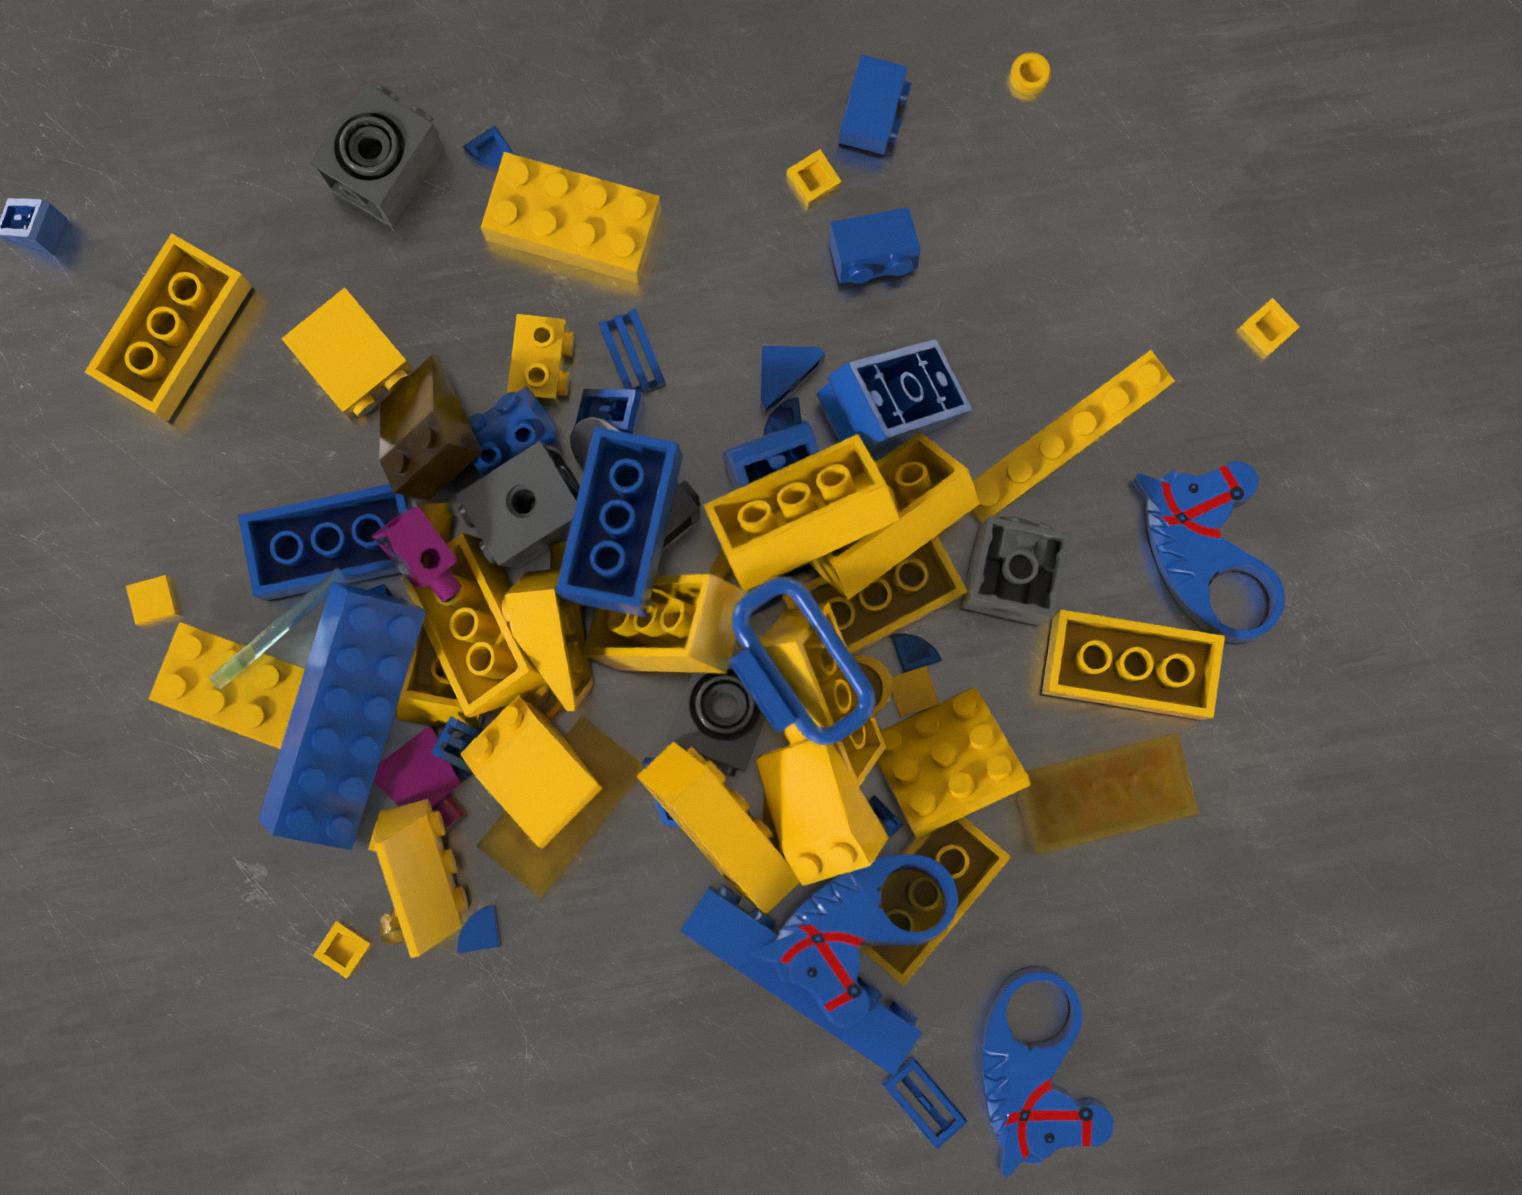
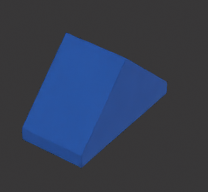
M8 198L0 218V238L54 256L68 218L51 203L43 199Z
M762 346L760 410L765 416L824 362L825 352L820 347Z
M583 389L575 425L582 419L594 417L609 422L621 432L637 435L645 404L641 391L629 389Z

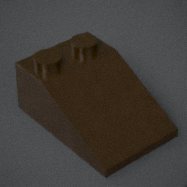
M432 354L380 403L379 460L393 493L429 501L482 453V449L438 355Z

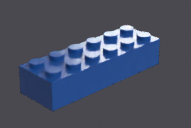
M332 581L259 816L260 823L272 836L352 850L426 614L424 609L413 602Z
M720 884L717 890L709 886L682 926L680 932L894 1076L922 1034L915 1024L918 1019L914 1016L915 1014L896 1001H893L889 1007L879 1000L883 994L873 985L859 977L856 982L865 990L869 998L870 1007L868 1015L858 1024L849 1028H842L831 1024L808 990L796 986L789 981L781 982L775 964L752 958V954L756 949L776 941L780 933L774 929L776 920L769 915H764L756 907L750 913L738 905L742 897L723 884Z

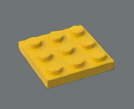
M976 687L880 731L886 749L876 763L916 839L1030 786L1026 771Z

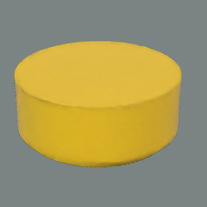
M1034 52L1020 55L1014 61L1010 71L1012 86L1024 95H1035L1042 92L1046 88L1051 76V67L1047 59Z

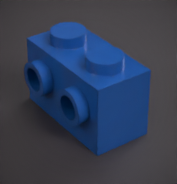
M861 54L841 125L838 143L885 155L888 142L896 144L902 120L896 119L895 114L898 104L906 106L912 82L905 81L907 66Z
M909 207L830 222L829 245L840 284L847 282L864 283L874 277L889 274L901 276L909 273L911 270L918 269L921 247Z
M527 386L516 393L509 392L498 400L496 406L485 413H476L468 418L482 449V453L472 463L483 476H486L539 441L548 445L557 441L555 421Z

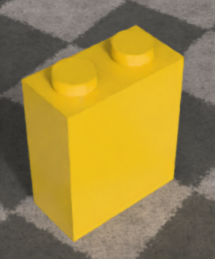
M345 287L281 338L350 420L356 415L357 417H362L369 413L376 406V399L387 390L390 392L394 391L409 377L407 373L412 370V367Z

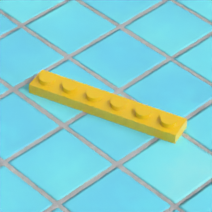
M1152 350L1148 351L974 479L973 484L980 504L970 512L979 524L982 525L988 516L994 517L1170 387L1175 380Z

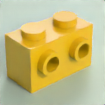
M517 314L507 393H516L527 386L541 405L559 407L560 395L567 396L569 388V372L563 371L565 356L572 357L574 348V332H568L569 328L565 319Z

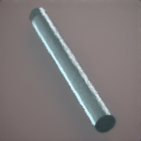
M338 567L334 569L213 673L209 679L214 686L221 690L327 599L332 581L344 584L348 580L345 574Z

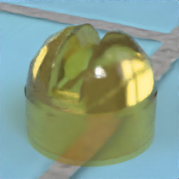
M392 909L391 915L384 913L379 921V932L382 942L387 945L406 942L396 910Z

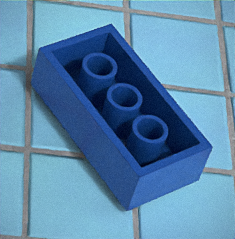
M594 427L556 592L564 601L647 617L683 459L678 442Z
M390 484L238 515L253 596L267 601L330 588L332 581L349 584L401 573L372 535L402 511L413 508L411 497L393 493Z

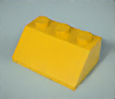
M429 799L380 811L374 846L411 958L422 955L462 927L463 911L468 910V901L464 887H456L452 875L457 873L454 854L451 848L444 849L441 836L445 835L442 816L439 811H432Z

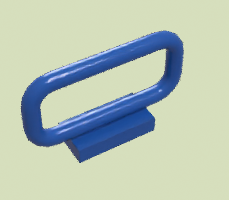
M791 577L772 578L746 594L736 604L732 614V628L744 649L738 651L727 660L775 731H783L794 723L809 741L819 745H831L844 739L864 725L871 717L875 708V692L872 685L808 589L800 581ZM778 594L790 595L795 600L858 695L859 703L854 711L828 728H822L813 721L750 627L749 617L751 613Z

